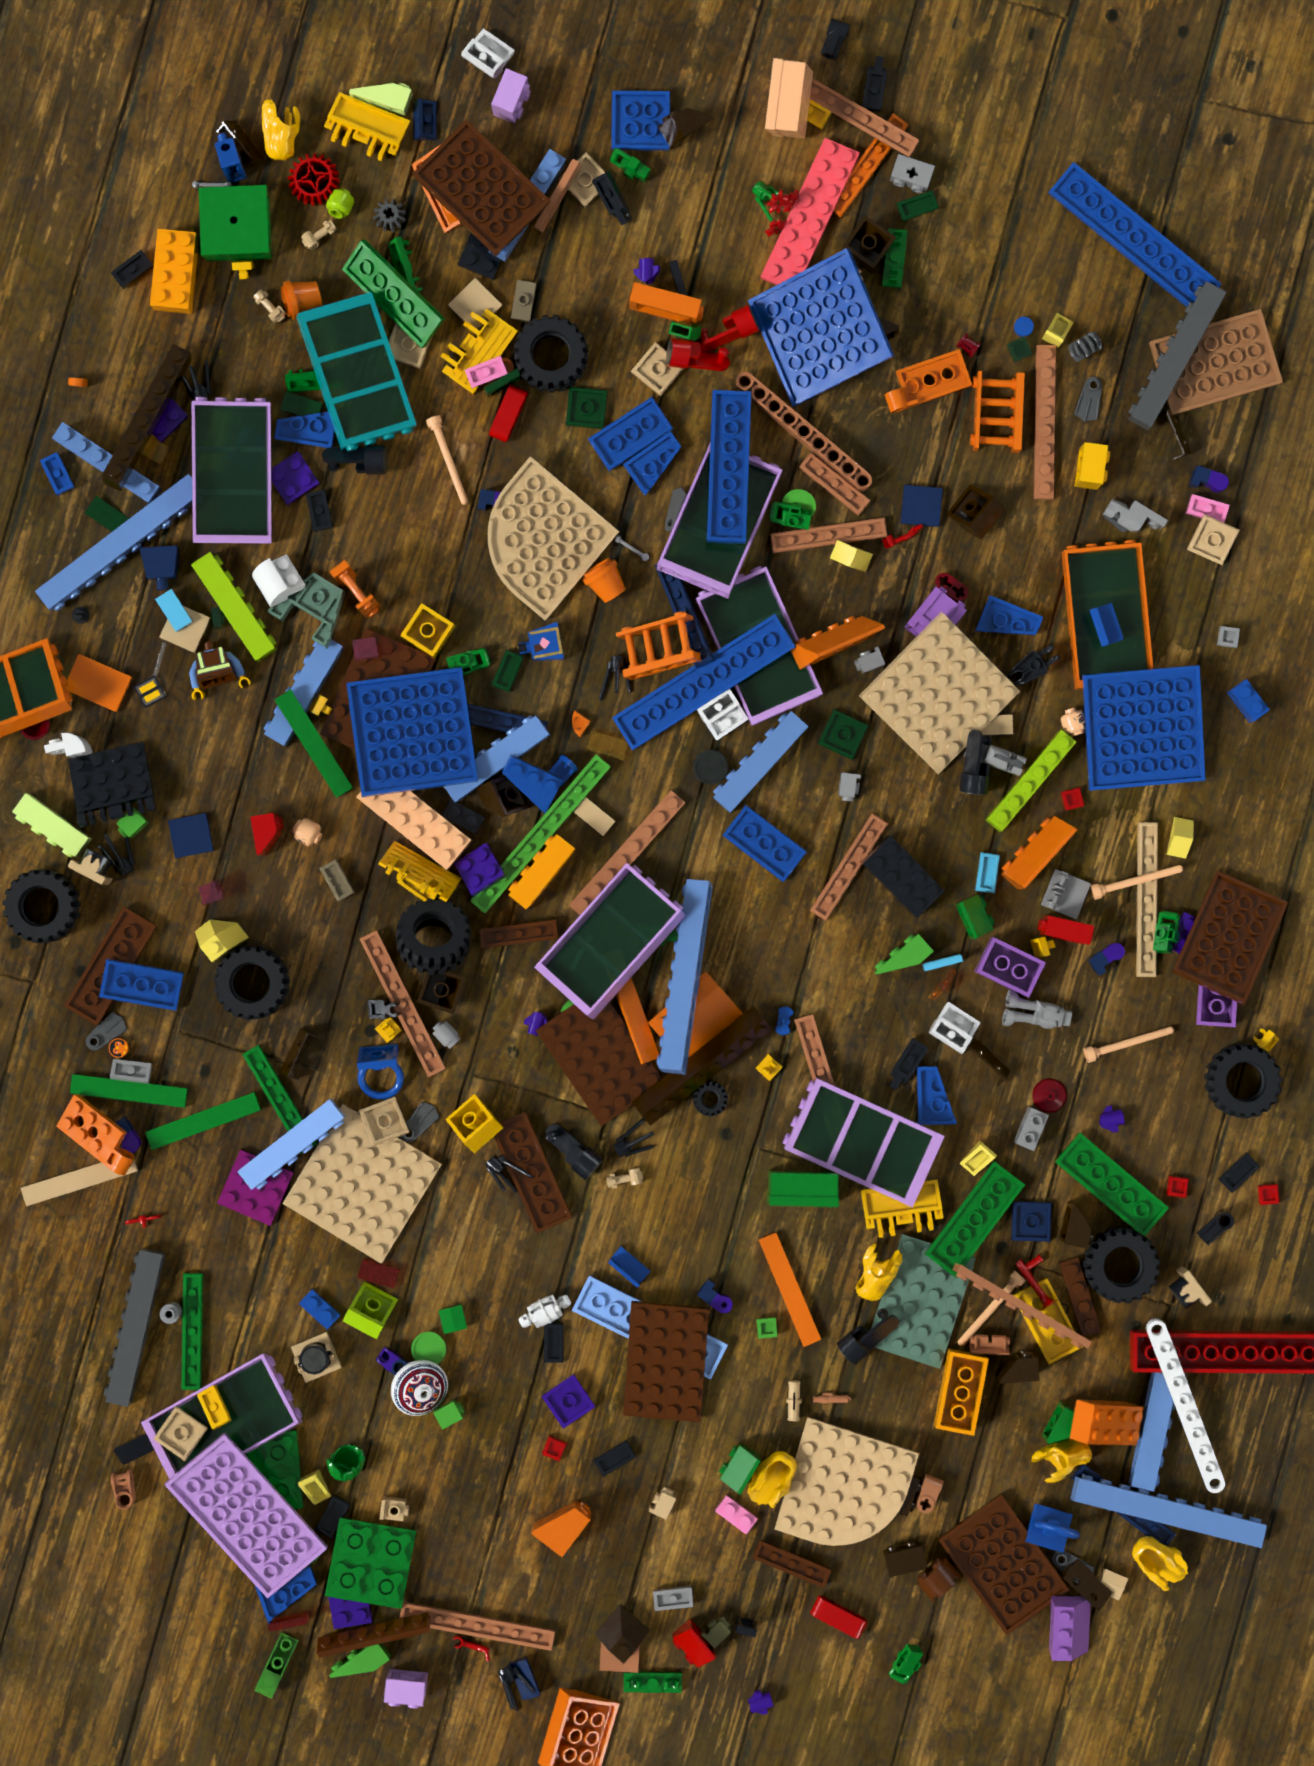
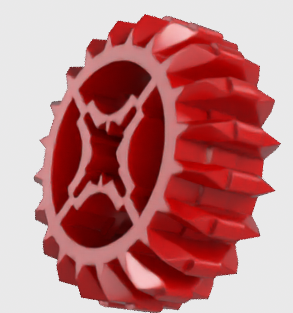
M313 153V158H310L309 154H306L305 160L302 157L298 158L299 164L293 162V166L296 169H289V172L292 174L288 176V180L291 181L289 188L293 189L292 194L297 195L298 201L303 199L305 205L311 201V205L315 206L316 201H318L319 205L322 206V200L325 199L327 202L328 196L333 193L332 190L339 189L336 184L340 183V179L337 178L340 174L339 171L335 170L336 165L331 164L330 158L325 160V156L321 154L318 159L316 153ZM313 166H320L328 172H317ZM308 168L306 176L301 177L299 180L301 173ZM312 172H313V174H314V176L316 177V180H317V181L315 182V183H316V187H315V185H314V183L312 182V179H311V178L313 177V176H312ZM329 179L327 186L321 191V185ZM300 187H311L315 193L305 192Z

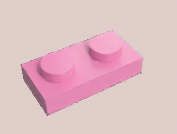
M501 356L465 369L472 389L508 374Z
M1192 494L1186 514L1199 518L1206 514L1221 522H1225L1229 505Z
M727 1494L715 1509V1512L745 1534L749 1532L758 1520V1517Z

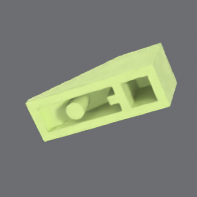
M403 83L354 88L349 91L350 96L402 116H406L413 96L412 90L409 89L410 87Z

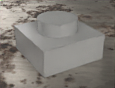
M1220 626L1217 646L1237 648L1240 629Z

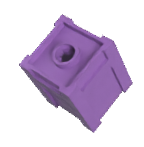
M935 587L904 628L917 637L940 612L944 613L956 625L967 611L964 609L966 605L961 601L956 603L945 594L947 590L943 587Z

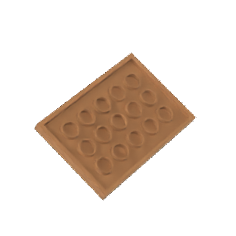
M1258 309L1208 325L1166 400L1172 415L1283 383L1262 310ZM1170 336L1149 342L1156 368L1159 365L1156 362L1161 352L1165 353L1168 348L1166 343Z

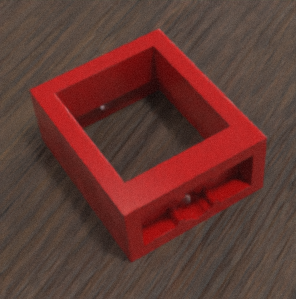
M1043 916V919L1039 920L1037 930H1040L1039 935L1090 945L1094 926L1053 916Z

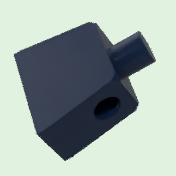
M177 545L140 548L147 579L150 581L156 580L157 591L169 590L168 580L177 579L180 548Z

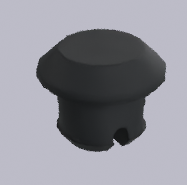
M77 607L72 612V618L76 623L83 624L89 619V612L85 607Z

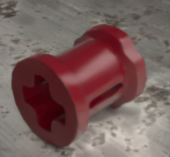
M966 332L956 347L969 353V357L972 358L982 343H977L971 339Z

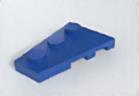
M329 412L277 419L274 439L330 448L333 447L335 430Z
M669 431L623 464L645 497L677 455L681 445L671 431Z
M989 595L974 632L1035 636L1043 617Z
M510 755L502 770V773L544 813L548 810L563 781L562 778L513 755Z
M917 1066L918 1124L920 1125L957 1124L937 1066Z
M311 1565L306 1566L268 1599L255 1585L268 1623L317 1584Z

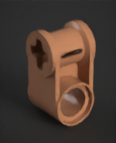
M129 1469L127 1472L119 1474L111 1473L110 1479L115 1503L120 1509H127L136 1501L132 1470ZM123 1494L129 1496V1504L122 1501Z
M926 1473L922 1477V1486L915 1499L916 1508L925 1514L933 1510L944 1482ZM926 1500L929 1505L923 1507L920 1502Z

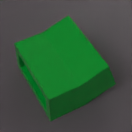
M684 321L671 322L668 334L695 341L701 336L702 326ZM682 327L690 329L689 332L682 331Z
M461 1304L438 1310L444 1334L467 1329Z

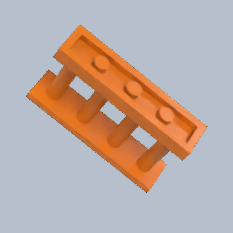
M978 371L976 376H973L972 387L976 388L974 434L970 435V445L973 446V451L979 449V444L1008 445L1012 447L1011 453H1019L1022 450L1025 373L1017 372L1015 378L1011 380L982 379V371ZM982 386L1008 387L1014 390V397H1011V399L981 398ZM981 406L1010 407V409H1013V416H1010V418L980 417ZM980 425L1009 426V428H1012V436H980Z
M345 560L329 571L342 587L346 585V587L350 588L360 602L356 605V608L365 618L368 616L371 618L379 612L381 605L372 595L366 597L355 582V578L358 575Z
M681 611L669 618L634 628L625 627L622 628V631L617 632L616 637L626 640L630 661L629 668L622 670L623 677L634 680L701 661L700 653L690 649L685 623L694 620L693 616ZM678 624L683 650L680 654L675 655L672 652L668 627ZM656 630H661L665 652L664 658L659 660L655 659L650 633ZM643 635L647 654V661L642 665L637 662L633 637Z

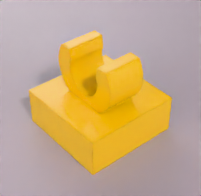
M253 259L234 260L232 262V270H239V279L249 278L248 270L254 268Z
M317 694L308 710L318 716L321 711L329 715L332 708L325 705L328 699Z
M1045 936L1030 940L1034 957L1036 958L1049 956V949L1055 948L1054 940L1046 941Z
M391 1016L375 1028L387 1043L402 1031Z
M1260 1029L1259 1031L1264 1034L1263 1038L1257 1039L1254 1036L1253 1039L1259 1048L1269 1053L1279 1038L1271 1030L1266 1032L1264 1029Z
M769 1054L756 1066V1069L769 1081L782 1068Z

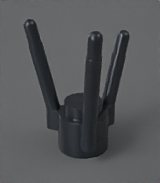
M205 360L206 387H204V384H198L192 366H189L195 386L191 388L185 376L182 377L191 400L194 399V401L196 397H206L209 400V395L212 394L209 364Z
M611 656L610 662H607V670L600 691L599 701L603 699L611 669L612 673H615V693H618L620 673H623L622 670L627 669L629 663H626V657ZM626 679L628 693H631L630 680Z
M105 834L104 837L117 861L111 858L101 844L97 846L104 856L113 861L111 865L116 873L119 872L120 876L133 871V865L136 863L132 856L128 836L125 838L129 858L127 860L126 857L121 858L108 834Z
M644 1118L639 1120L622 1136L618 1137L617 1142L613 1144L620 1158L623 1156L627 1158L632 1154L654 1148L653 1145L632 1150V1146L653 1136V1131L632 1142L629 1139L624 1140L645 1121Z
M494 1155L485 1164L486 1170L493 1176L503 1192L506 1189L497 1175L515 1193L518 1192L516 1187L502 1173L505 1169L504 1163L520 1173L533 1178L532 1174L506 1160L502 1155L500 1157Z
M510 1664L497 1671L502 1682L510 1709L513 1710L515 1708V1711H518L519 1708L509 1684L516 1680L515 1675L531 1692L535 1690L519 1672L518 1668H512Z

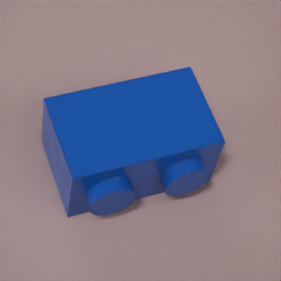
M1247 679L1241 681L1227 692L1249 723L1256 721L1270 710Z

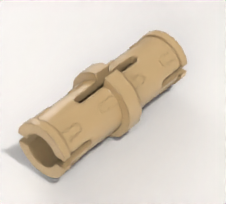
M790 1380L788 1381V1398H786V1403H788L787 1420L800 1421L799 1412L800 1404L802 1403L800 1398L801 1381ZM795 1392V1408L793 1409V1393Z

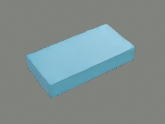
M172 589L155 599L176 632L193 622Z
M980 853L975 891L995 893L1000 855Z
M960 954L923 963L922 966L924 971H929L963 962Z

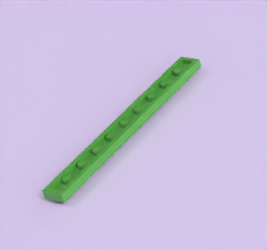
M598 755L592 758L501 864V868L506 876L471 899V902L482 912L486 913L536 853L545 845L548 838L558 830L611 768Z

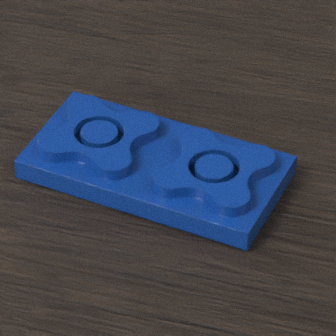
M651 397L588 438V441L610 472L669 431H672L673 427L654 398Z
M747 805L744 806L722 835L782 882L787 879L807 853L806 850Z
M106 958L99 997L177 1011L184 972Z

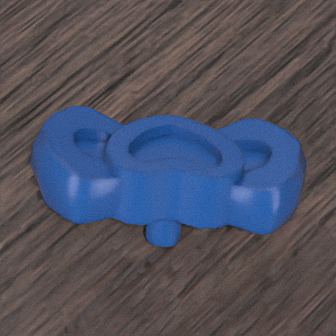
M785 1006L778 1009L779 1020L775 1027V1031L781 1036L788 1035L791 1032L788 1026L790 1023L789 1018L794 1014L791 1008Z

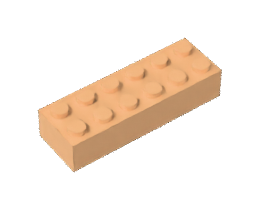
M412 791L363 798L361 792L357 795L361 802L446 870L453 866L472 842L469 837Z

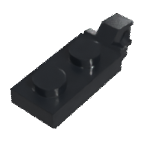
M876 56L875 65L869 66L862 107L869 111L881 112L887 77V68H882L884 57Z
M610 171L593 179L592 183L609 214H612L615 218L617 217L621 226L631 221L632 217L627 206L628 204Z
M911 1038L892 1069L890 1075L893 1079L888 1086L896 1090L901 1082L905 1084L907 1080L909 1081L929 1048L916 1039Z

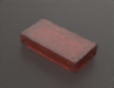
M362 1259L357 1278L395 1288L400 1269Z
M305 1612L272 1619L268 1623V1629L271 1632L305 1625L309 1620V1614Z

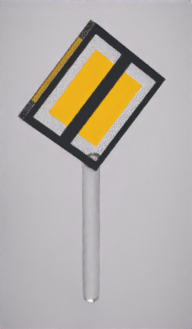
M166 642L162 643L153 676L133 686L144 708L167 697L156 678Z

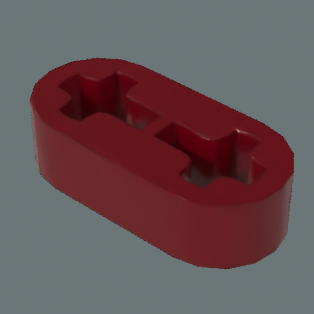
M940 573L935 579V586L937 588L942 587L939 585L941 582L939 578L943 579L946 577L948 579L947 583L951 587L943 585V588L947 590L945 594L956 602L964 601L968 596L967 587L950 574ZM952 588H955L956 590H959L960 588L963 589L962 594L964 595V597L959 596L957 598L955 596L956 592L952 590Z

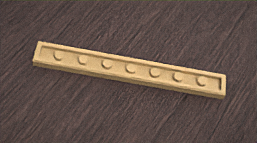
M1138 822L1137 876H1141L1158 870V823ZM1157 879L1137 884L1136 977H1156L1157 952L1153 950L1157 923Z

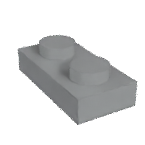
M113 1059L110 1079L149 1084L153 1065L152 1063Z
M691 1586L653 1590L655 1611L694 1607Z

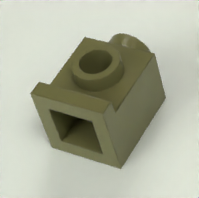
M724 1616L719 1617L717 1620L713 1619L706 1626L707 1630L701 1629V1635L715 1649L731 1633V1623Z

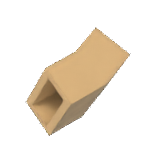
M1103 1568L1099 1581L1112 1592L1110 1597L1119 1600L1128 1578Z

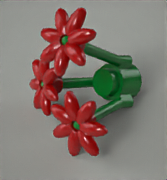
M759 181L753 187L752 192L756 195L755 201L759 203L770 221V228L765 231L769 237L774 233L778 234L779 230L784 229L787 220L782 222L781 219L778 221L774 220L770 213L775 210L777 213H780L781 206L784 207V212H790L799 194L796 189L794 193L791 192L790 195H784L783 190L777 191L764 181ZM769 199H771V201L767 203L768 206H771L770 210L768 211L763 203V200L768 201Z

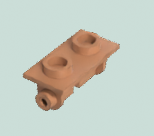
M974 1334V1336H970L969 1346L971 1354L1010 1355L1008 1346L1010 1345V1337H1006V1335H992V1341H988V1335Z

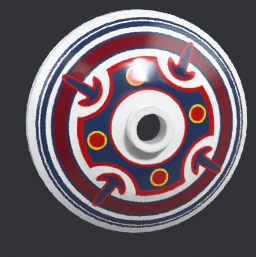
M417 1360L408 1363L397 1372L392 1381L391 1397L394 1404L401 1412L411 1416H421L432 1412L443 1402L447 1394L448 1380L446 1374L439 1365L429 1360Z

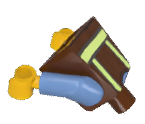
M213 641L204 644L205 651L197 653L196 660L189 671L191 686L194 688L192 692L194 700H197L196 692H199L201 699H204L205 692L203 689L236 681L237 677L240 679L239 686L243 688L241 685L243 679H246L250 686V680L244 676L245 671L240 660L231 652H225L223 647L216 648V644Z

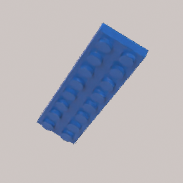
M712 391L707 542L746 544L751 391Z

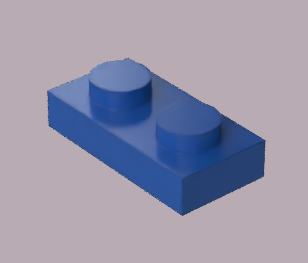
M58 452L40 460L57 496L75 488Z
M313 1288L299 1303L326 1329L341 1315Z

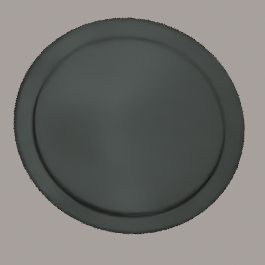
M703 751L694 761V774L702 783L709 785L717 784L727 774V760L718 751Z

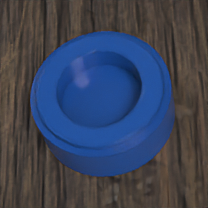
M1020 317L1014 324V332L1020 337L1029 336L1034 328L1032 320L1028 317Z

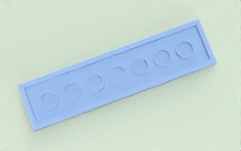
M589 1275L572 1311L629 1339L631 1302L641 1300ZM707 1334L704 1377L711 1380L728 1344Z

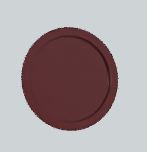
M1046 1078L1035 1085L1032 1099L1039 1110L1053 1113L1064 1106L1067 1092L1060 1081Z

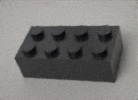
M889 835L860 862L915 918H918L944 892L930 875Z

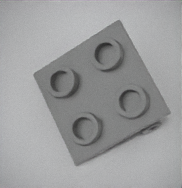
M1055 869L1041 905L1077 919L1091 883Z

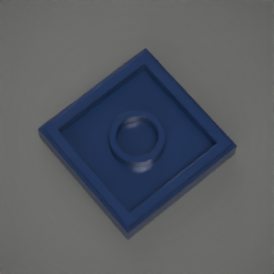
M904 485L900 524L916 526L922 524L928 527H939L943 488Z
M207 813L168 820L175 858L214 851Z
M1013 1201L1011 1240L1051 1242L1052 1203Z

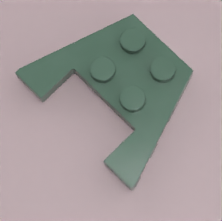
M313 572L303 581L305 589L289 595L288 600L269 608L267 612L282 622L294 606L322 622L311 639L328 649L345 592Z

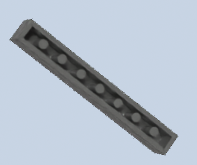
M1207 281L1203 286L1199 284L1194 293L1196 296L1194 302H1189L1184 311L1187 313L1184 320L1180 318L1175 327L1178 331L1175 336H1170L1166 343L1168 347L1166 352H1161L1156 361L1159 365L1156 370L1152 369L1147 377L1149 383L1146 387L1142 386L1137 395L1140 399L1137 404L1133 402L1128 413L1131 415L1128 420L1146 430L1152 427L1227 292Z
M142 1248L135 1254L134 1263H136V1268L130 1276L132 1286L131 1290L127 1291L125 1301H128L127 1308L123 1309L121 1320L124 1321L122 1328H119L117 1333L119 1343L118 1347L115 1346L112 1355L115 1361L114 1365L110 1366L108 1377L111 1378L109 1385L107 1384L104 1390L105 1402L129 1407L132 1404L165 1252Z

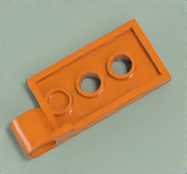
M960 349L897 370L895 373L901 388L892 390L884 396L890 413H896L972 387V382ZM945 369L951 370L953 377L950 379L944 378L942 371ZM931 375L935 380L934 384L927 385L924 382V377Z
M74 1094L56 1127L110 1170L119 1175H126L135 1159L131 1152L119 1148L127 1132L82 1096ZM80 1116L83 1117L84 1121L82 1126L78 1122ZM94 1127L97 1128L98 1135L96 1137H94L92 1134V1130Z

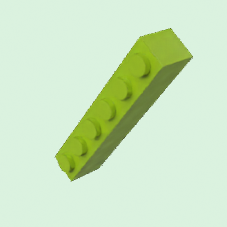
M209 552L192 563L191 566L255 661L260 662L277 650L274 646L277 642L271 634H266L264 631L266 628L265 624L260 618L256 619L253 614L256 611L250 602L246 604L242 598L245 595L240 587L233 585L231 581L234 578L228 570H223L221 565L224 563L217 554L214 556Z
M1063 730L1058 731L985 820L996 830L1002 832L1074 746L1076 741Z

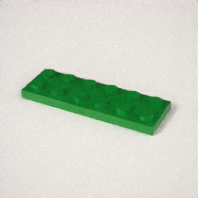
M365 239L359 242L342 270L365 293L372 292L375 303L421 348L426 347L445 318Z
M1080 1132L1054 1161L1143 1236L1147 1235L1169 1209L1168 1206Z
M993 1161L925 1252V1255L953 1277L957 1278V1272L952 1270L955 1263L965 1267L1025 1184Z

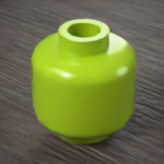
M347 189L333 190L326 203L329 214L338 219L347 217L354 204V198Z

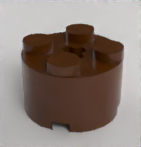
M940 1556L931 1563L932 1568L927 1571L925 1569L917 1576V1585L932 1602L935 1601V1596L938 1598L942 1597L955 1585L953 1580L956 1577L958 1580L961 1578V1575L946 1558L942 1559Z

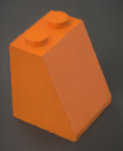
M576 1500L535 1522L532 1526L531 1534L563 1557L591 1520V1508L583 1501L579 1503Z

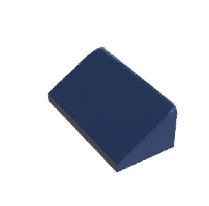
M418 99L413 102V140H437L436 101Z
M527 1656L509 1663L512 1668H518L519 1672L535 1690L531 1692L515 1675V1681L522 1699L526 1700L541 1696L540 1688Z

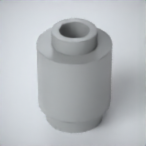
M440 1020L433 1027L434 1032L432 1034L444 1047L447 1046L450 1049L461 1039L458 1036L459 1033L447 1021L443 1023Z
M169 1302L160 1310V1318L167 1324L176 1322L182 1315V1308L176 1302ZM168 1311H171L173 1316H170Z

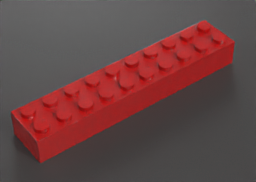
M1130 1330V1370L1133 1372H1162L1147 1330ZM1151 1330L1154 1333L1160 1332V1330ZM1168 1330L1184 1373L1314 1374V1331Z

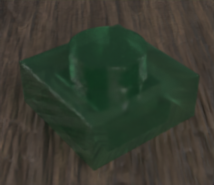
M1025 336L1006 345L1014 363L1032 355Z
M219 607L211 608L213 630L221 629L222 623H225L224 613L220 612Z

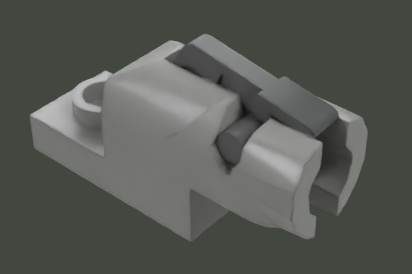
M1114 498L1103 513L1104 518L1122 533L1127 530L1137 533L1145 521L1148 522L1147 525L1155 530L1159 528L1161 530L1168 521L1137 501L1132 502L1128 508L1127 504L1119 502Z
M991 744L983 745L981 763H986L997 770H1003L1017 776L1021 775L1022 766L1026 763L1027 758Z

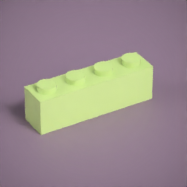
M25 793L12 811L16 814L15 818L19 822L30 824L33 832L38 835L44 834L48 837L47 842L55 847L57 845L62 847V852L70 858L73 856L79 857L92 840L91 837L31 794Z

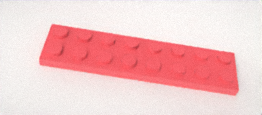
M824 138L799 192V197L787 218V223L784 229H782L762 272L761 279L778 285L808 268L848 178L860 156V152Z

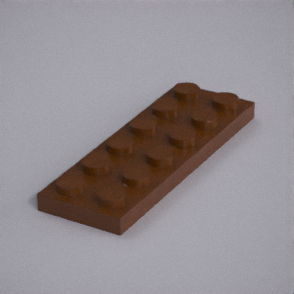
M123 906L64 1007L98 1026L113 1002L112 999L99 997L106 958L136 963L156 930L157 925Z
M526 1111L500 1122L503 1129L494 1138L502 1156L533 1175V1178H530L507 1165L536 1233L571 1219L572 1215Z

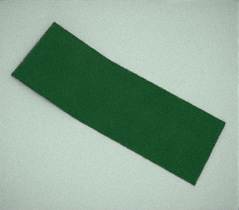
M97 496L85 511L86 515L111 532L130 519Z

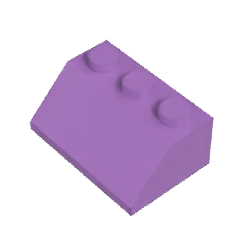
M1198 985L1196 1025L1236 1027L1237 1002Z
M1051 1596L1049 1651L1052 1661H1072L1088 1652L1090 1603L1082 1596Z

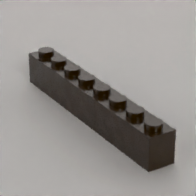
M175 344L171 346L102 474L104 484L122 491L192 361L191 352Z
M753 1006L688 1057L686 1075L668 1073L632 1101V1103L651 1126L772 1029Z

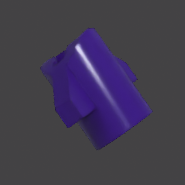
M652 258L639 259V268L634 269V274L647 284H653L660 272V266H654V259Z
M539 1012L532 1013V1015L524 1020V1024L529 1025L527 1033L536 1036L538 1034L535 1030L548 1022L547 1016Z
M1111 1105L1106 1106L1100 1115V1126L1113 1133L1119 1132L1118 1126L1125 1124L1121 1109L1113 1111Z
M757 1690L748 1699L752 1713L757 1712L764 1715L768 1713V1708L774 1707L769 1691L761 1694V1691Z

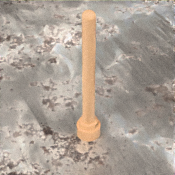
M440 415L431 417L426 420L427 426L435 433L460 502L466 505L468 498L441 430L442 419Z
M1178 865L1104 886L1098 883L1090 886L1094 900L1102 898L1105 893L1181 873L1183 867Z
M1171 1026L1100 1048L1089 1046L1083 1049L1084 1055L1088 1063L1094 1062L1100 1055L1173 1034L1174 1028Z
M1014 1270L1010 1275V1282L1003 1290L1011 1293L1015 1287L1022 1286L1026 1280ZM1001 1298L999 1301L994 1299L961 1336L958 1344L964 1346L970 1339V1336L975 1334L1004 1300Z

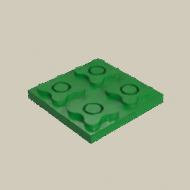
M288 1430L247 1453L246 1456L294 1509H300L304 1507L303 1491L298 1485L301 1479L297 1430ZM263 1432L259 1434L261 1438L264 1439L265 1437L271 1435L274 1432ZM252 1434L229 1435L241 1451L256 1443Z
M340 1517L325 1596L402 1609L416 1530Z

